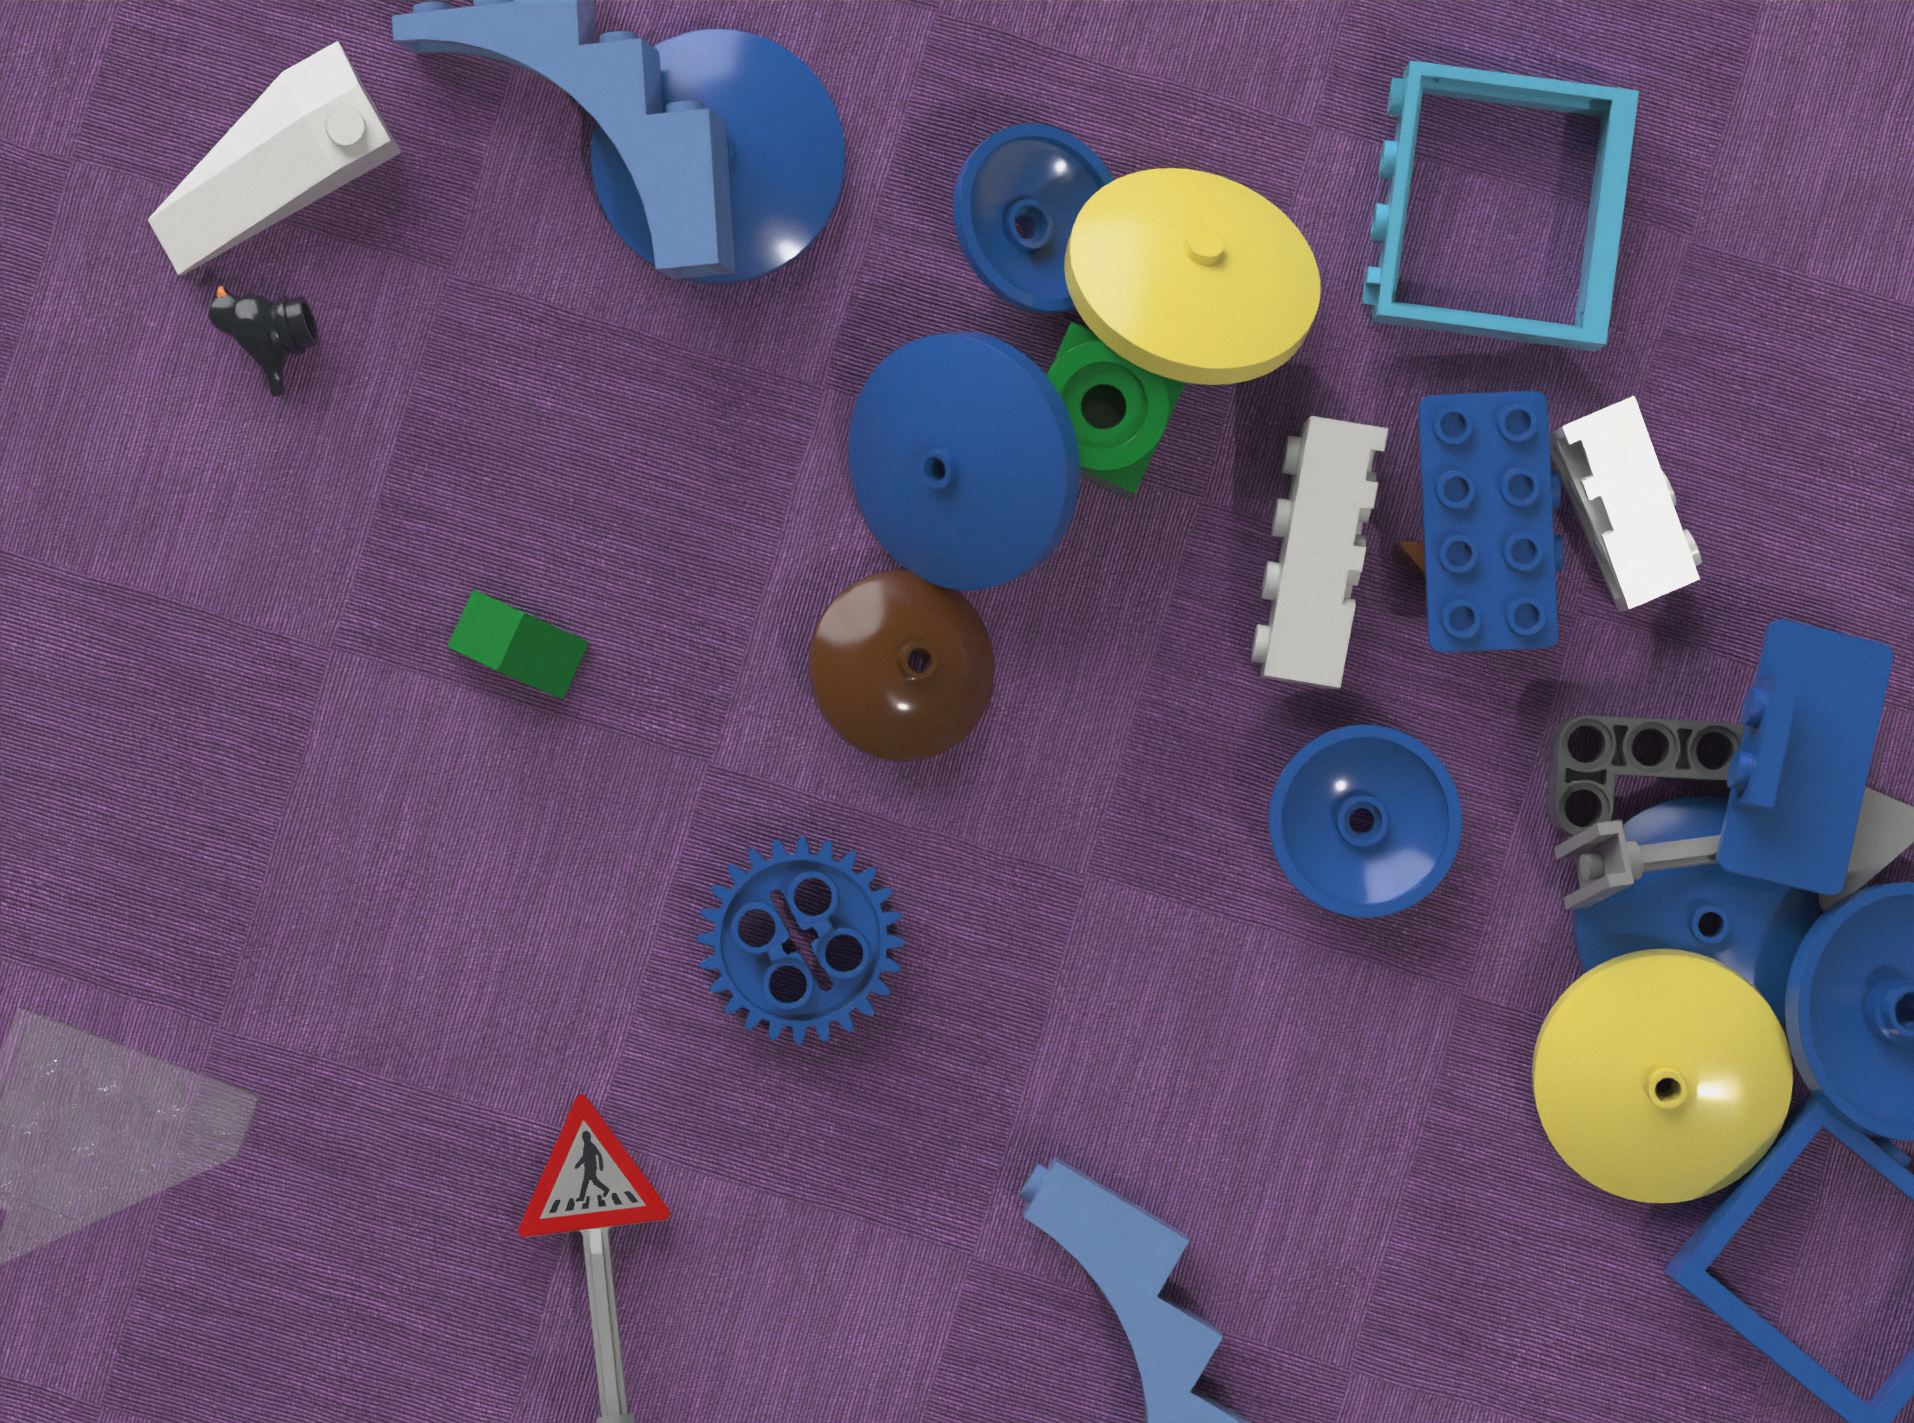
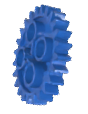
M806 836L799 837L795 854H787L780 839L773 840L772 844L773 859L767 861L755 848L750 849L748 855L752 866L751 870L746 872L734 864H730L727 867L731 878L735 882L731 889L722 885H712L710 890L723 902L720 909H701L700 915L715 923V931L698 935L697 942L714 946L715 954L700 962L699 965L702 969H719L721 977L710 986V993L729 989L733 997L728 1002L724 1010L725 1013L728 1015L743 1006L747 1008L750 1012L746 1020L745 1029L748 1031L753 1029L762 1018L770 1021L769 1040L772 1041L777 1039L784 1026L792 1027L796 1045L803 1043L807 1027L815 1026L823 1042L828 1041L830 1037V1022L837 1020L847 1032L853 1031L854 1025L850 1011L857 1008L863 1014L872 1017L875 1014V1010L867 998L869 993L872 991L880 995L889 996L892 991L879 978L881 972H900L902 966L897 961L886 956L887 949L905 945V938L887 933V926L901 919L902 913L898 911L883 912L880 905L892 894V888L888 887L873 891L869 883L874 878L878 869L873 866L858 875L852 870L857 852L854 850L847 853L840 862L832 859L833 841L826 840L818 855L810 854ZM818 878L830 887L832 900L829 908L824 913L818 915L808 914L798 906L796 890L805 879ZM778 889L782 892L801 929L806 930L813 927L817 931L818 938L812 942L811 947L832 982L830 990L824 991L821 989L808 961L800 950L789 953L785 948L784 942L791 937V931L770 897L772 890ZM753 909L763 910L774 919L776 926L775 935L768 944L762 946L752 945L743 938L740 931V923L748 911ZM846 934L855 937L860 942L863 949V959L857 967L850 970H839L829 962L826 954L827 945L833 937ZM785 965L794 966L805 975L807 987L800 999L784 1001L775 995L771 987V977L777 968Z

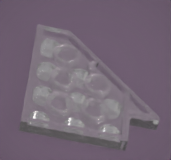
M26 1007L18 1008L0 1055V1207L10 1211L0 1236V1265L240 1156L262 1095Z

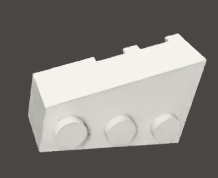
M1635 396L1566 424L1549 434L1550 454L1618 612L1634 608L1700 579L1696 566L1702 563L1700 552L1691 533L1687 529L1682 530L1674 508L1676 506V498L1668 478L1661 471Z

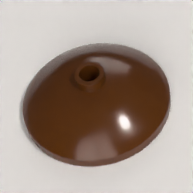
M891 570L872 574L854 582L842 590L828 604L820 616L812 635L808 656V672L817 706L824 719L840 738L869 756L887 761L909 762L930 758L949 750L974 729L981 719L991 696L994 681V656L990 637L982 619L972 604L959 591L932 584L909 570ZM912 650L919 652L924 659V667L920 673L914 672L908 665V655Z

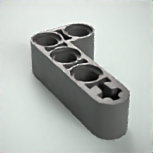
M1596 715L1567 718L1557 725L1551 734L1549 742L1546 799L1548 819L1556 830L1572 837L1596 823L1611 821L1614 807L1615 776L1727 781L1732 757L1737 750H1740L1741 733L1743 734L1745 725L1730 722ZM1579 726L1588 728L1597 738L1598 747L1596 754L1586 763L1578 762L1568 751L1567 742L1569 735ZM1642 730L1654 733L1661 745L1660 756L1650 766L1639 763L1632 753L1633 739ZM1707 733L1717 736L1724 746L1723 760L1714 769L1704 767L1696 755L1697 743ZM1576 790L1584 791L1590 795L1595 809L1591 820L1580 827L1569 822L1564 810L1566 799Z

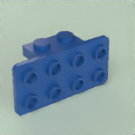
M1540 391L1440 394L1424 397L1418 404V430L1429 647L1438 653L1545 649L1552 647L1558 639L1555 573L1562 572L1564 553L1561 534H1554L1553 509H1559L1561 486L1559 472L1557 470L1551 471L1548 400L1546 396Z
M1778 619L1768 624L1754 686L1748 690L1742 706L1741 723L1745 727L1740 750H1737L1733 755L1728 770L1727 786L1731 791L1716 854V863L1721 870L1826 896L1837 895L1842 891L1894 658L1893 651L1888 645L1785 619Z

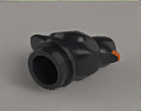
M220 286L217 290V296L209 307L208 317L211 324L220 332L233 337L265 370L272 397L284 394L283 369L290 354L301 355L305 353V348L318 345L319 334L314 315L303 296L293 299L283 296L273 303L262 295L250 294L239 297L231 294L224 286Z

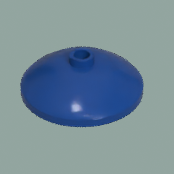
M1029 123L1014 125L1000 130L983 140L974 148L964 162L957 178L953 198V215L957 237L968 263L979 279L998 297L1023 310L1041 314H1056L1076 309L1070 297L1065 278L1064 260L1066 247L1076 218L1085 203L1102 187L1114 181L1107 167L1082 141L1061 129L1048 125ZM1015 222L1022 227L1024 238L1017 232Z
M1353 725L1338 728L1318 736L1302 747L1290 759L1278 777L1272 792L1268 813V830L1272 850L1278 865L1290 883L1303 896L1318 906L1337 914L1359 918H1374L1398 913L1413 906L1429 895L1440 884L1453 864L1458 851L1462 832V811L1458 792L1452 777L1440 759L1427 746L1412 736L1396 729L1377 725ZM1362 808L1371 815L1372 824L1369 830L1359 834L1351 829L1349 817L1354 810Z

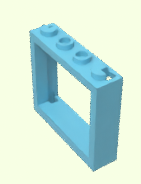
M1410 60L1403 72V78L1392 77L1388 96L1387 115L1397 116L1394 141L1384 140L1379 164V178L1389 179L1386 204H1375L1371 225L1370 241L1381 242L1378 267L1367 266L1364 279L1362 303L1373 305L1370 322L1594 352L1604 347L1608 336L1639 91ZM1422 94L1601 117L1574 325L1395 302Z

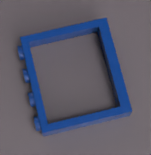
M1806 1094L1784 1121L1777 1138L1763 1158L1751 1170L1736 1180L1663 1272L1847 1423H1891L1914 1395V1347L1867 1404L1705 1271L1821 1128L1914 1203V1175L1905 1168L1912 1159L1888 1139L1878 1138L1874 1143L1863 1133L1835 1118L1814 1096Z

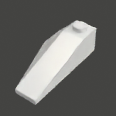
M337 41L283 71L147 220L179 276H182L397 156L401 151L341 44Z

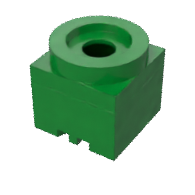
M1071 322L1046 376L1056 388L1071 418L1079 450L1080 478L1131 501L1186 382L1157 375L1131 363L1109 348L1092 331Z

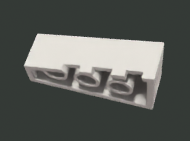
M1310 416L1300 427L1299 437L1288 435L1282 462V473L1292 475L1289 499H1277L1271 536L1282 538L1278 563L1267 561L1261 592V599L1272 600L1268 626L1257 624L1251 653V662L1262 663L1260 678L1333 690L1341 687L1355 612V599H1351L1352 586H1358L1366 552V536L1361 535L1363 522L1368 523L1371 509H1374L1378 488L1376 472H1371L1375 450H1385L1388 428Z

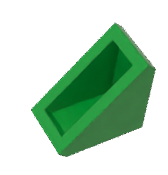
M473 589L447 647L500 673L564 700L590 642Z

